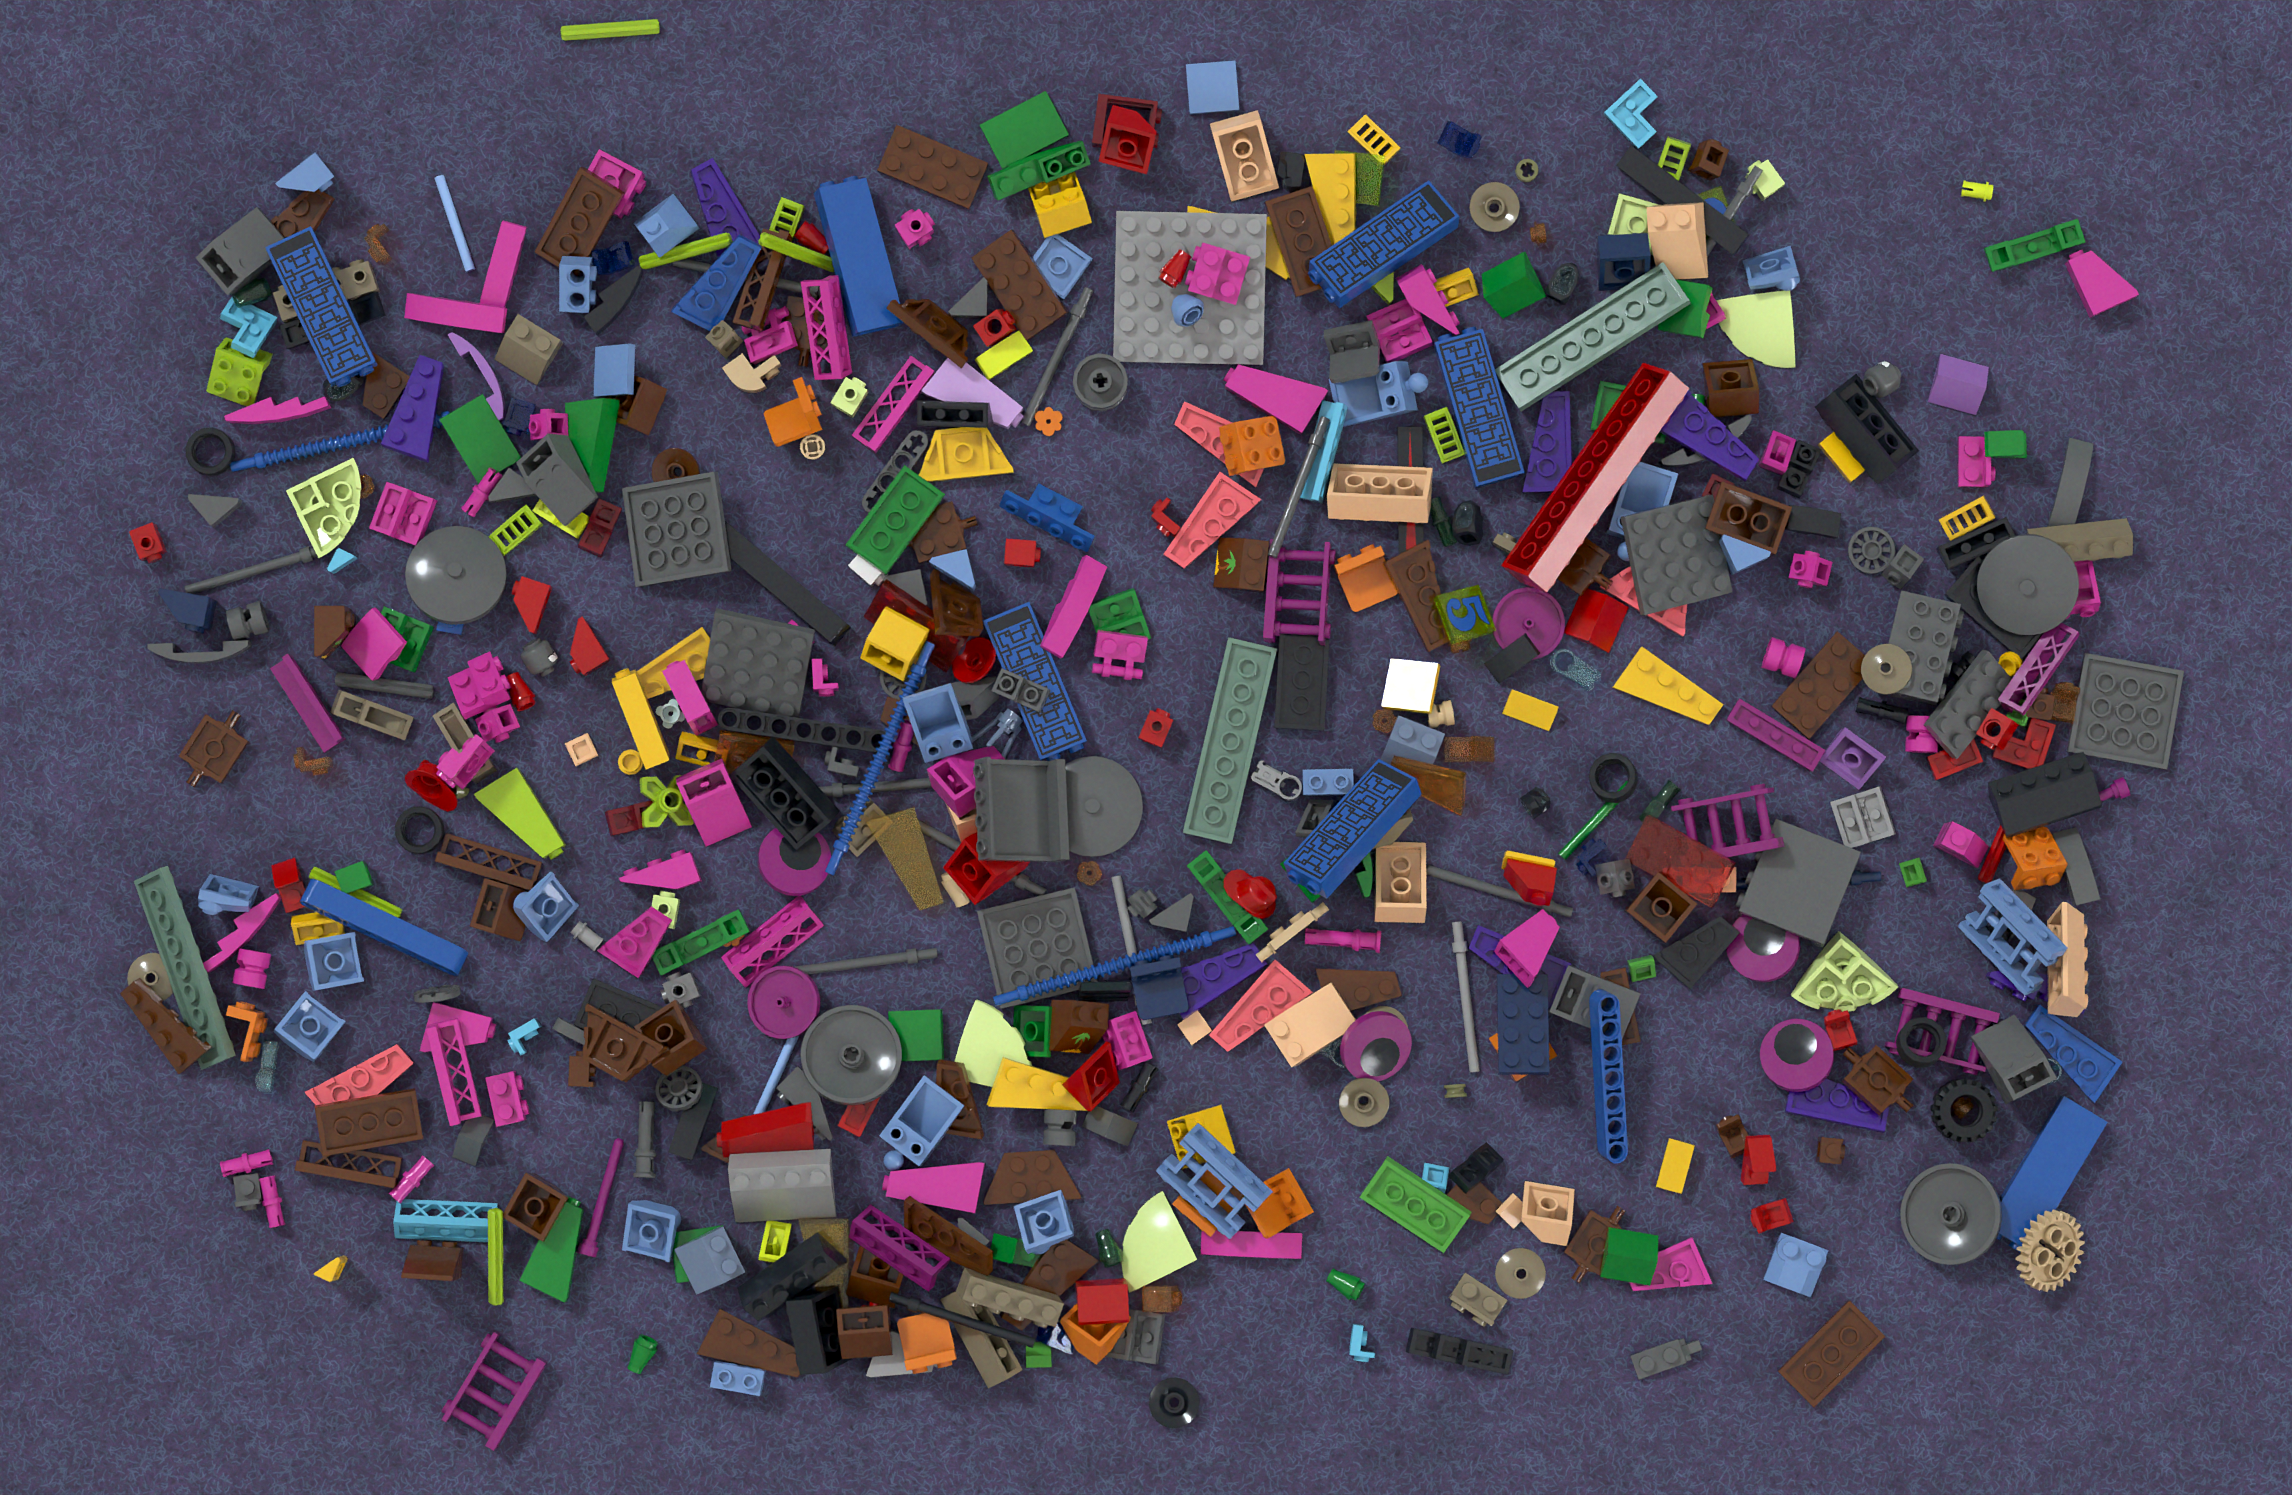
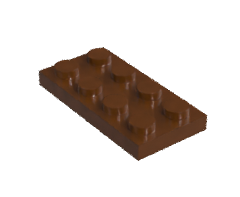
M896 125L877 172L970 209L989 163Z
M580 167L540 240L535 253L559 267L562 256L590 257L625 192L587 168ZM579 269L572 270L576 276H580L582 273Z
M1313 186L1265 201L1264 204L1295 298L1322 289L1319 284H1314L1308 275L1309 261L1330 248L1332 244Z
M1013 229L971 257L1005 310H1008L1015 319V325L1026 341L1068 313Z
M1837 631L1771 707L1809 740L1863 679L1861 665L1865 655Z
M415 1088L314 1105L322 1156L423 1139Z
M1848 1300L1778 1372L1814 1408L1885 1336Z

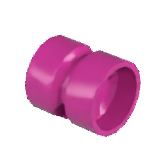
M1771 637L1761 668L1770 671L1781 669L1782 675L1795 679L1803 661L1805 648L1795 644L1786 647L1783 640Z
M1930 716L1906 717V730L1910 732V735L1905 740L1906 752L1938 753V741L1924 726V723Z
M239 948L237 963L240 967L235 969L233 983L265 989L267 974L264 970L269 968L271 954Z

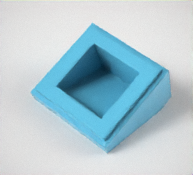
M338 548L327 569L334 574L358 558Z
M1424 1163L1422 1179L1445 1194L1449 1167Z

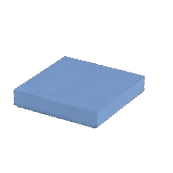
M1236 61L1186 64L1190 115L1239 111Z
M1058 234L1047 237L1032 257L1055 293L1063 300L1093 260V258Z
M634 344L595 347L594 397L634 394Z

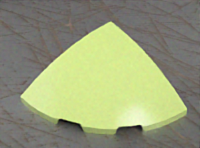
M1790 290L1716 300L1726 317L1725 320L1719 322V325L1740 352L1768 366L1795 368L1794 328Z
M354 458L286 490L318 558L328 554L343 541L351 526L354 525L358 515L361 480Z
M1838 931L1806 970L1791 996L1815 1009L1823 1007L1834 1010L1841 1009L1842 1011L1848 1010L1849 1012L1855 1011L1858 1006L1878 1003L1894 992L1898 985L1870 957Z
M975 1000L961 1037L955 1062L964 1063L969 1082L993 1087L1003 1057L1032 1066V1063L1027 1060L1024 1050L1025 1041L1018 1029L1010 1026L1003 1018L1004 1014L980 1000Z
M1163 1191L1152 1197L1139 1209L1126 1231L1123 1241L1122 1271L1128 1284L1129 1293L1197 1260Z

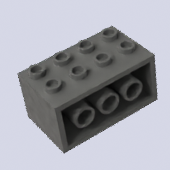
M1901 590L1888 644L1896 645L1907 653L1912 664V674L1903 689L1896 693L1885 695L1936 706L1938 701L1942 702L1947 686L1942 684L1943 677H1948L1953 661L1948 659L1949 652L1954 653L1958 636L1954 635L1955 628L1960 629L1964 611H1960L1961 604ZM1887 663L1883 664L1882 672H1889L1891 666Z

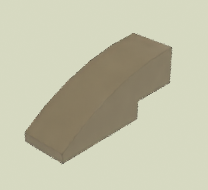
M338 690L330 711L333 715L402 740L406 739L414 718Z
M455 703L450 704L433 715L434 720L451 748L461 753L463 744L469 738H473L475 734ZM490 758L471 779L475 784L497 771Z

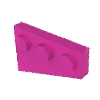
M651 906L603 944L597 951L639 978L646 969L672 920Z
M1690 1237L1658 1251V1262L1650 1286L1629 1282L1632 1291L1707 1285L1712 1284V1281L1695 1242Z

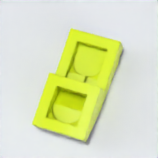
M1017 331L978 356L975 361L986 378L990 380L1032 353L1033 350L1021 332Z
M539 499L532 510L577 539L583 533L590 518L581 512L567 526H564L541 499Z

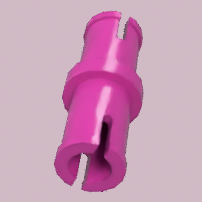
M489 467L480 483L474 485L472 488L473 493L461 509L466 513L473 505L468 515L475 517L485 500H489L488 496L503 477L502 474L498 472L491 480L496 470Z
M903 719L904 723L901 722L900 726L902 728L899 729L896 742L892 744L894 750L888 768L897 772L904 771L908 752L912 750L913 746L911 741L914 730L910 720Z
M270 1149L250 1155L244 1153L242 1157L221 1161L220 1167L223 1177L244 1171L250 1173L252 1169L273 1165Z
M422 1155L409 1172L405 1171L402 1174L404 1177L389 1194L401 1204L415 1187L418 1188L421 1185L419 1182L434 1165Z
M275 1175L260 1178L259 1181L264 1199L262 1206L266 1208L269 1228L285 1225L280 1205L282 1197L278 1195Z

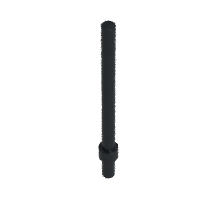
M891 1292L889 1302L907 1307L908 1311L914 1313L918 1311L1031 1348L1034 1347L1036 1341L1034 1337L922 1302L921 1298L914 1296L909 1298Z

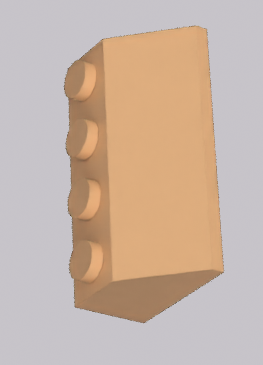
M1333 464L1327 493L1328 519L1428 523L1431 509L1433 468Z
M2062 902L2047 920V927L2068 948L2064 955L2057 957L2058 960L2055 964L2048 966V1014L2078 1017L2088 1005V995L2085 994L2088 972L2085 971L2084 965L2088 955L2087 947H2084V939L2087 936V924H2084V914L2069 903Z

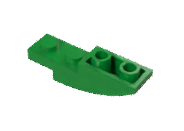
M1077 141L1007 164V168L990 174L987 177L994 198L1001 200L1038 183H1048L1090 165V161L1083 141Z

